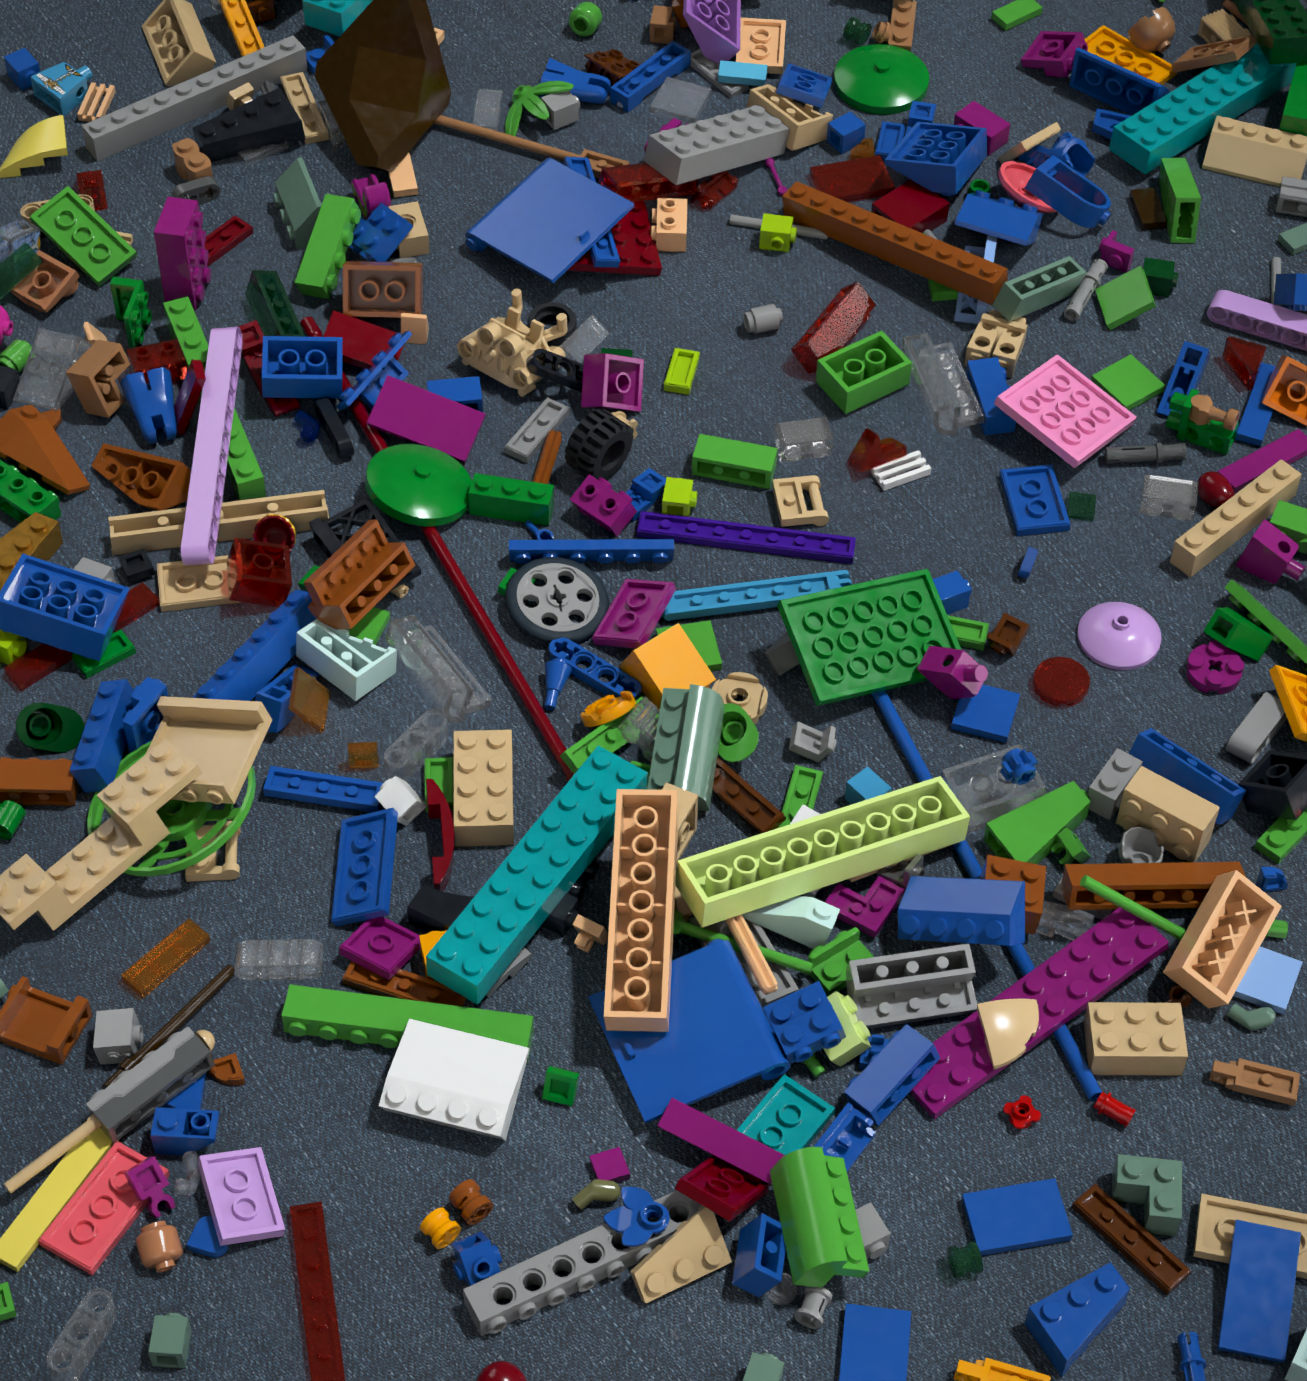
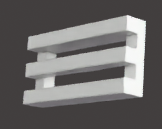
M918 450L872 466L871 473L883 491L928 476L931 474L932 468L930 465H926L925 458H921V452Z

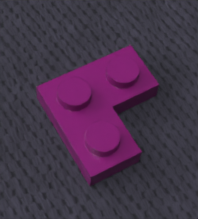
M878 876L865 896L838 883L825 903L840 909L837 919L852 927H857L858 930L875 938L903 898L905 889Z

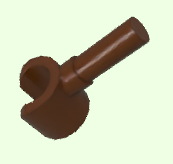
M1174 986L1169 992L1170 999L1166 1003H1181V1007H1187L1191 1003L1192 997L1189 994H1185L1181 999H1178V996L1184 992V989L1181 986Z

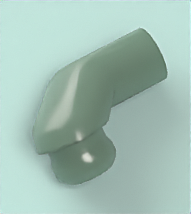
M1236 1003L1227 1014L1229 1018L1251 1031L1272 1025L1276 1017L1274 1010L1270 1007L1247 1011Z

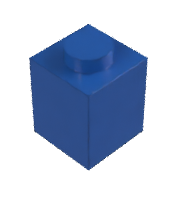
M26 48L4 56L7 75L21 91L31 87L30 77L41 72L38 61Z
M848 112L828 123L826 142L839 153L844 154L864 143L866 124L852 112Z
M958 570L933 579L947 615L968 608L972 589L969 582L962 578Z

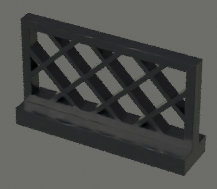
M368 498L323 522L319 517L309 522L314 540L328 559L354 535L350 534L352 526L362 527L368 521L355 519L356 514L365 509L370 513L368 520H378L388 543L400 541ZM337 524L347 525L344 533L333 532L331 527ZM415 561L416 566L391 590L422 574Z

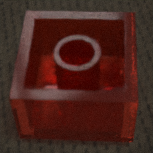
M234 538L226 560L229 600L280 607L287 599L292 587L289 546Z

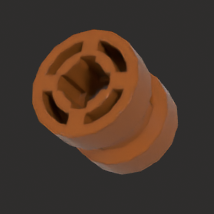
M473 1179L460 1183L450 1193L449 1201L456 1209L462 1211V1218L468 1225L479 1223L493 1209V1203L486 1195L480 1193V1187Z

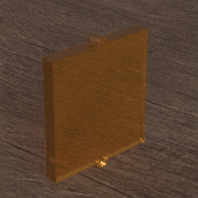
M297 667L294 669L289 709L302 718L304 723H308L319 732L325 731L330 691L316 681L314 676L311 677L301 668Z

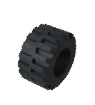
M597 409L593 413L591 412L577 425L568 440L565 449L567 465L586 478L590 474L597 480L599 477L607 480L626 460L634 439L633 429L605 409Z

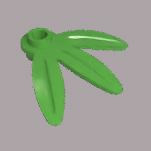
M548 81L533 87L530 85L517 87L513 92V105L506 118V134L516 136L523 107L541 120L549 118L547 107L536 95L568 92L573 89L574 85L564 81Z

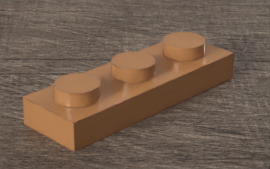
M893 1L890 25L892 33L888 40V45L897 46L911 52L917 1Z

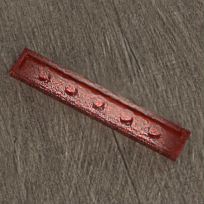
M143 582L129 590L113 633L160 605L159 598ZM42 644L6 666L4 672L22 691L72 660V654L74 653L48 644Z
M322 1201L290 1206L311 1381H345Z

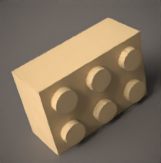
M1141 766L1124 789L1116 823L1125 830L1134 827L1152 830L1157 834L1159 846H1163L1165 850L1173 853L1181 860L1196 862L1210 842L1220 807Z
M1088 1002L1083 1023L1088 1066L1093 1075L1182 1076L1188 1052L1181 1003Z

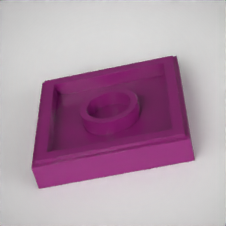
M383 916L368 919L339 946V955L390 980L420 949L419 935Z

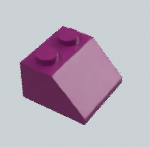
M606 353L584 355L581 407L641 412L644 359Z

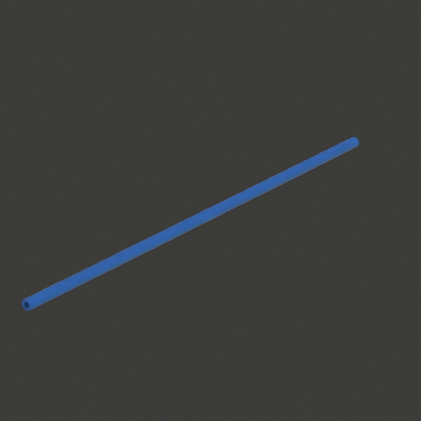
M886 690L871 693L918 782L932 779V775ZM966 838L964 841L952 844L970 879H980L982 868ZM1022 943L1007 946L1023 977L1035 969ZM1064 1024L1053 1034L1090 1102L1096 1101L1102 1090L1068 1027Z

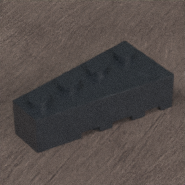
M280 88L192 128L199 151L205 154L211 162L239 156V152L246 150L251 152L259 151L262 146L275 144L276 147L284 145L285 141L295 138L297 141L305 140L302 120Z

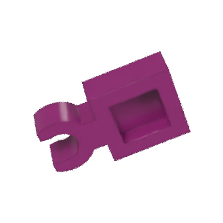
M150 1156L123 1172L138 1201L148 1198V1211L152 1217L158 1218L161 1216L157 1209L160 1201H164L168 1209L175 1207L173 1198L168 1194H164L162 1190L169 1185V1182L155 1156Z

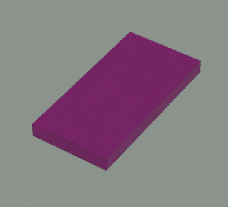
M387 375L368 418L367 425L414 444L438 449L455 460L466 464L486 414Z

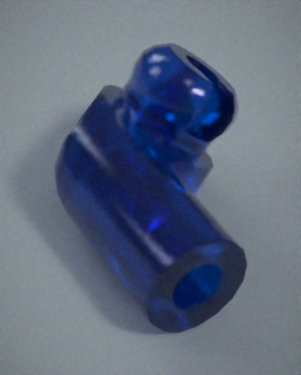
M298 411L294 421L303 427L302 432L300 431V437L304 442L311 443L318 438L320 425L304 411Z

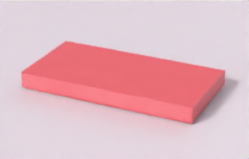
M116 1141L38 1240L40 1246L93 1276L149 1202L148 1198L138 1201L123 1173L147 1159V1157ZM160 1165L166 1178L170 1176L169 1170Z

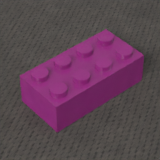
M167 197L154 230L165 302L188 296L194 311H196L199 301H203L204 287L211 280V269L207 266L209 252L205 249L204 245L206 232L202 231L203 213L199 211L197 200Z

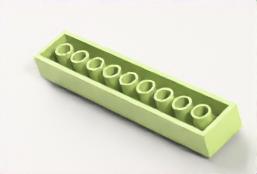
M939 776L678 860L675 886L701 927H705L913 858L917 854L922 855L964 841L970 815L943 778Z

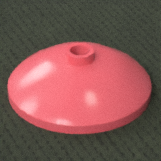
M1008 161L1001 165L998 170L1000 183L1008 196L1019 207H1023V204L1037 207V212H1057L1024 188L1036 168L1016 161Z

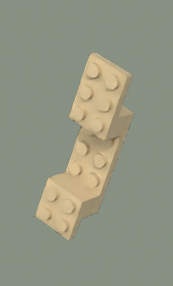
M168 739L162 740L97 794V797L111 816L107 821L47 871H44L25 854L0 875V917L15 930L31 915L36 913L53 931L170 834L156 811L202 773L199 767Z

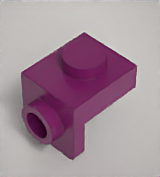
M1112 230L1107 238L1103 237L1099 245L1100 259L1105 261L1108 266L1127 273L1131 268L1134 248L1116 242L1118 232Z

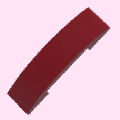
M257 320L238 327L242 333V358L263 398L262 349L264 334ZM263 398L275 417L300 408L296 398Z
M426 779L428 818H440L443 856L432 857L434 889L444 892L454 863L453 819L448 802L439 786L433 779Z

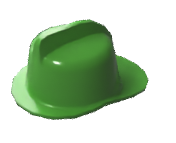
M728 703L724 704L725 709L718 753L725 761L739 762L749 757L758 744L759 733L755 724L742 707Z

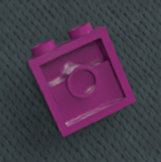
M1041 31L1020 60L1023 67L1044 68L1046 76L1067 77L1070 71H1072L1075 49L1079 47L1088 51V46L1082 32Z

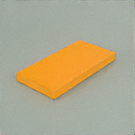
M1104 25L1084 39L1088 46V52L1161 85H1164L1177 75V72H1173L1172 64L1149 51L1137 48L1129 39Z

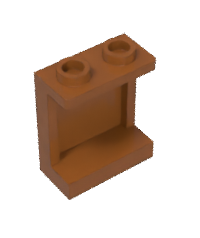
M22 976L17 985H13L10 988L7 1001L0 1009V1042L63 1065L92 1017L89 1001L78 995L73 1002L31 987L29 979Z

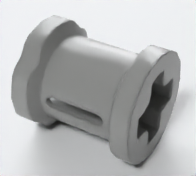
M806 1286L804 1301L801 1308L796 1310L794 1317L800 1324L808 1328L818 1329L821 1328L824 1322L822 1315L826 1305L831 1303L833 1295L824 1287Z

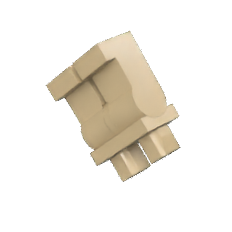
M993 309L988 314L983 313L981 321L967 346L964 366H967V361L998 357L1001 367H1004L1007 377L1012 378L1025 343L1028 326L1026 319L1020 317L1009 322L1003 318L999 311Z

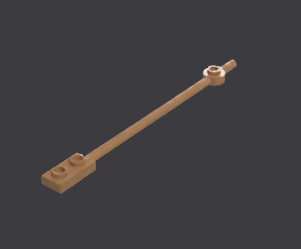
M440 115L434 122L435 124L563 161L565 157L589 158L594 177L616 184H621L629 171V161L584 149L581 155L443 115Z

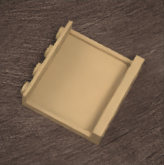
M161 696L157 707L164 717L146 754L166 738L191 759L202 772L170 800L235 804L272 722L263 703L259 701Z

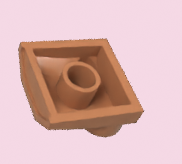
M38 250L7 289L22 302L40 312L47 313L62 297L70 296L77 290V279L80 276L76 270Z

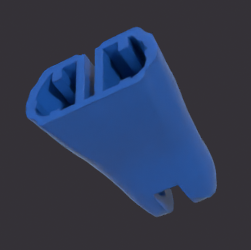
M549 58L546 70L540 83L548 81L571 83L574 85L573 89L570 90L572 95H575L579 101L594 104L605 103L607 93L611 87V81L604 76L577 70L552 58ZM549 94L538 95V97L541 99V97Z
M164 367L147 371V384L143 372L126 375L121 380L120 385L146 441L149 444L157 443L156 430L162 428L168 441L175 439L177 421L174 409L171 372Z

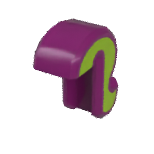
M370 174L369 177L357 180L355 178L352 180V192L355 200L359 202L365 219L370 217L371 213L380 203L387 207L391 206L387 184L384 182L379 183L374 174Z

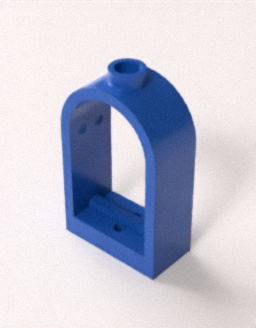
M1054 155L1036 168L1024 187L1064 217L1082 227L1095 228L1098 224L1103 226L1112 214L1107 211L1111 206L1108 195L1093 182Z

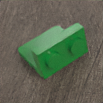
M113 276L110 287L117 320L124 321L129 350L136 352L138 344L143 343L144 329L151 322L152 313L151 310H148L147 306L148 292H145L142 280Z

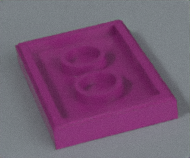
M625 579L592 637L594 644L625 648H638L645 644L676 590L674 583Z

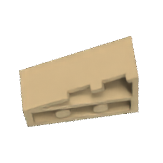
M769 84L750 89L746 108L753 105L761 106L765 111L780 119L783 124L790 128L786 148L793 151L827 139L828 123L832 121L833 114L826 112L823 115L813 110V105L806 103L804 106L793 101L792 98L776 93L777 88Z

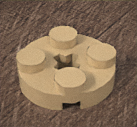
M743 672L727 674V678L721 681L720 679L717 680L712 687V690L722 697L724 704L733 703L739 705L747 712L754 724L758 722L759 717L766 710L768 700L767 689L765 686L763 688L759 683V679L751 674ZM737 695H742L744 701H735L733 698H737Z

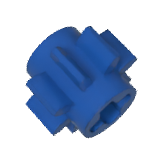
M1019 748L1012 749L1003 756L1001 764L1004 768L1000 772L1006 782L1011 780L1013 784L1023 785L1035 777V765L1038 762L1032 752L1027 753L1025 749L1021 750Z

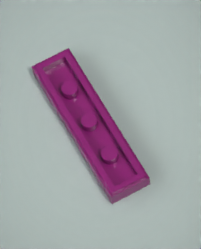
M1297 429L1222 468L1218 473L1227 478L1233 487L1234 493H1236L1282 459L1287 464H1291L1306 456L1307 436L1300 429Z
M671 1098L657 1125L659 1128L772 1185L770 1170L785 1156L674 1098Z

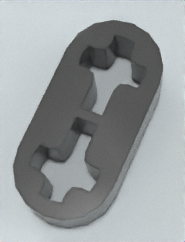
M206 176L177 185L172 191V197L197 200L198 205L215 200L220 194V187L213 177Z

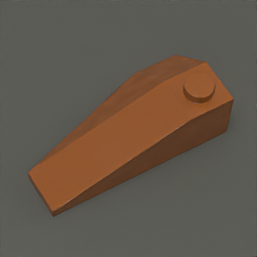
M25 405L10 409L0 419V457L5 460L11 457L20 463L19 467L25 471L29 469L41 474V480L67 495L90 489L88 480L49 420L33 405Z
M103 443L91 465L142 507L160 511L186 502L188 499L191 470L181 461Z

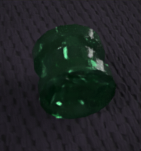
M853 16L845 25L843 37L847 40L853 39L856 44L862 46L868 40L872 26L867 22L861 23L858 18Z
M975 1241L967 1242L961 1248L957 1246L948 1247V1261L956 1279L963 1278L969 1272L974 1274L983 1272L981 1253Z

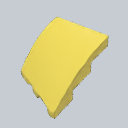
M63 115L45 119L27 129L17 139L1 165L0 178L21 176V168L44 166V158L68 155Z

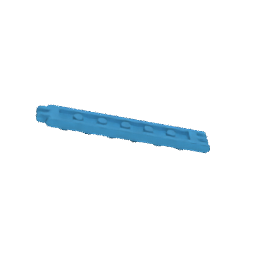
M848 570L679 590L674 592L661 617L670 621L777 607L779 601L783 599L852 585V582L849 579Z

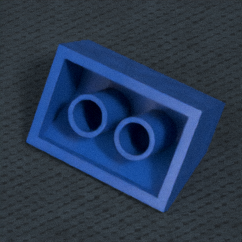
M980 190L967 194L954 225L1025 246L1035 243L1043 213L1037 212V207L1023 204V207L1013 205L1014 200L1004 197L995 200L989 198L990 193Z

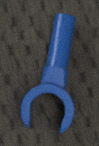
M530 520L525 522V526L537 538L536 540H553V534L550 530H539Z

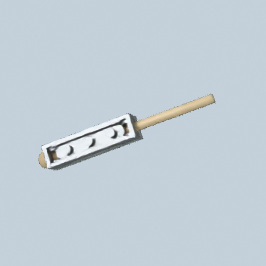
M186 1027L181 1032L172 1034L159 1049L147 1053L134 1068L122 1072L116 1081L106 1089L97 1091L90 1101L86 1103L90 1113L87 1121L3 1183L10 1194L99 1127L115 1143L153 1114L155 1107H162L215 1066L211 1053L215 1046L213 1034L207 1030H199L194 1034L189 1027Z

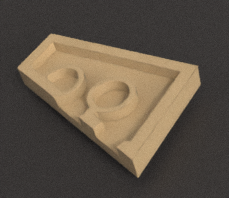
M700 1205L697 1208L698 1211L687 1222L683 1221L671 1237L662 1245L659 1244L630 1271L642 1302L646 1304L732 1262L713 1211Z

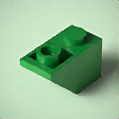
M1229 607L1217 608L1203 632L1224 646L1257 661H1260L1274 638Z

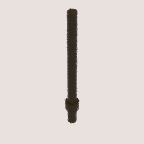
M230 964L225 966L131 1058H125L116 1067L117 1071L102 1085V1089H106L114 1083L122 1072L134 1068L147 1053L156 1051L236 974L235 968Z

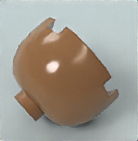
M1165 7L1153 10L1154 16L1147 18L1145 15L1129 30L1128 34L1130 36L1127 37L1137 48L1151 53L1157 51L1162 53L1171 46L1170 41L1173 39L1176 31L1175 22Z

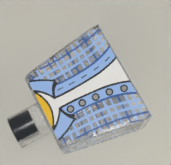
M17 219L0 227L1 274L15 280L38 250L41 251L40 240L45 238L46 235L36 225L23 219Z

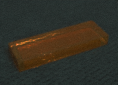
M187 919L121 975L122 981L144 998L211 941L210 935L191 919Z

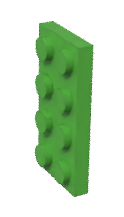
M69 186L30 215L31 222L99 287L137 257V251Z

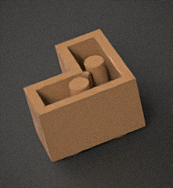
M97 340L65 372L87 414L109 418L125 402L115 382L130 365L121 343Z

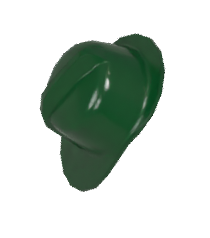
M43 702L25 706L16 720L17 735L25 745L53 752H67L74 749L79 744L84 731L83 720L75 710Z

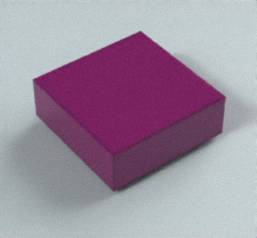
M620 1147L589 1156L596 1179L610 1180L616 1183L630 1179V1172Z

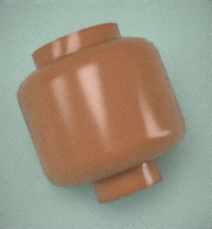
M166 1221L154 1222L141 1228V1234L136 1239V1246L142 1265L146 1268H155L157 1273L173 1269L176 1266L175 1261L183 1254L177 1229L172 1225H167Z

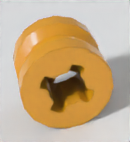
M440 1207L425 1217L420 1225V1230L425 1236L432 1238V1244L436 1249H442L456 1239L461 1231V1227L456 1221L449 1219V1213L444 1207Z

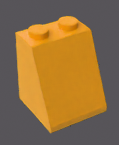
M679 623L633 650L619 665L623 672L640 682L641 691L659 711L663 688L689 689L690 684L709 688L716 680Z

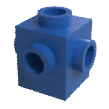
M481 1231L451 1244L457 1260L452 1262L459 1281L464 1280L471 1286L501 1272L498 1264L502 1263L500 1252L495 1244L491 1245L490 1239Z

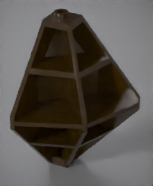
M373 0L316 64L314 77L357 165L371 170L392 172L449 105L451 88L426 0Z

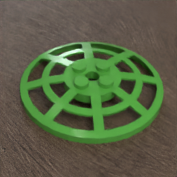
M152 741L140 746L120 761L115 779L146 754ZM251 766L247 775V793L240 808L232 809L233 804L225 803L224 810H211V802L169 800L156 812L170 834L155 845L151 852L148 851L141 857L144 860L138 867L130 866L123 873L134 876L170 874L186 869L217 851L233 836L249 813L256 788L253 766ZM101 791L95 792L89 807L87 818L88 835L101 825L105 809L97 797V794ZM181 807V809L178 812L172 813V811H175ZM234 819L222 834L209 845L202 848L204 844L219 832L227 820ZM206 821H217L205 836L198 839L195 832ZM185 838L187 847L163 853L170 842ZM190 852L192 853L191 856L180 861L152 867L157 860L174 859Z

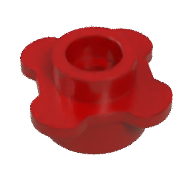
M1025 1095L1020 1096L1016 1102H1007L1003 1108L1004 1113L1008 1115L1009 1122L1016 1129L1028 1128L1033 1122H1038L1041 1118L1040 1111L1035 1110L1031 1104V1098ZM1023 1110L1025 1114H1021L1019 1111Z

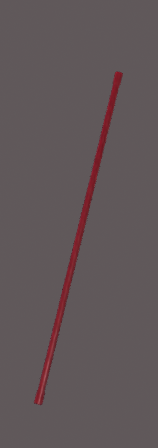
M305 317L301 320L300 327L306 337H323L313 317ZM344 372L342 375V392L348 387L353 388ZM357 397L349 408L377 454L388 446L378 429L367 425L369 414L359 397ZM419 526L560 765L568 782L574 774L560 757L567 750L436 527Z

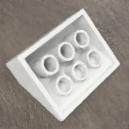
M409 1019L388 1071L379 1107L388 1112L506 1141L530 1048Z

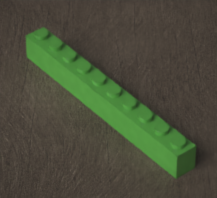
M189 297L164 302L166 324L186 373L192 359L201 360L205 373L209 345ZM202 391L198 399L199 405L201 404ZM234 407L226 471L238 501L266 497L264 477Z

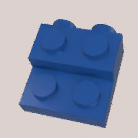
M380 203L366 221L360 218L353 231V242L348 247L357 254L361 250L359 254L368 262L373 260L376 262H386L414 226L386 205Z
M147 676L132 691L130 697L133 709L129 710L123 719L129 754L153 740L164 717L158 709L157 703L161 696H169L167 686L159 679H152Z
M819 981L763 1007L790 1064L795 1061L803 1062L809 1059L814 1052L823 1048H833L842 1039L846 1038L844 1029Z

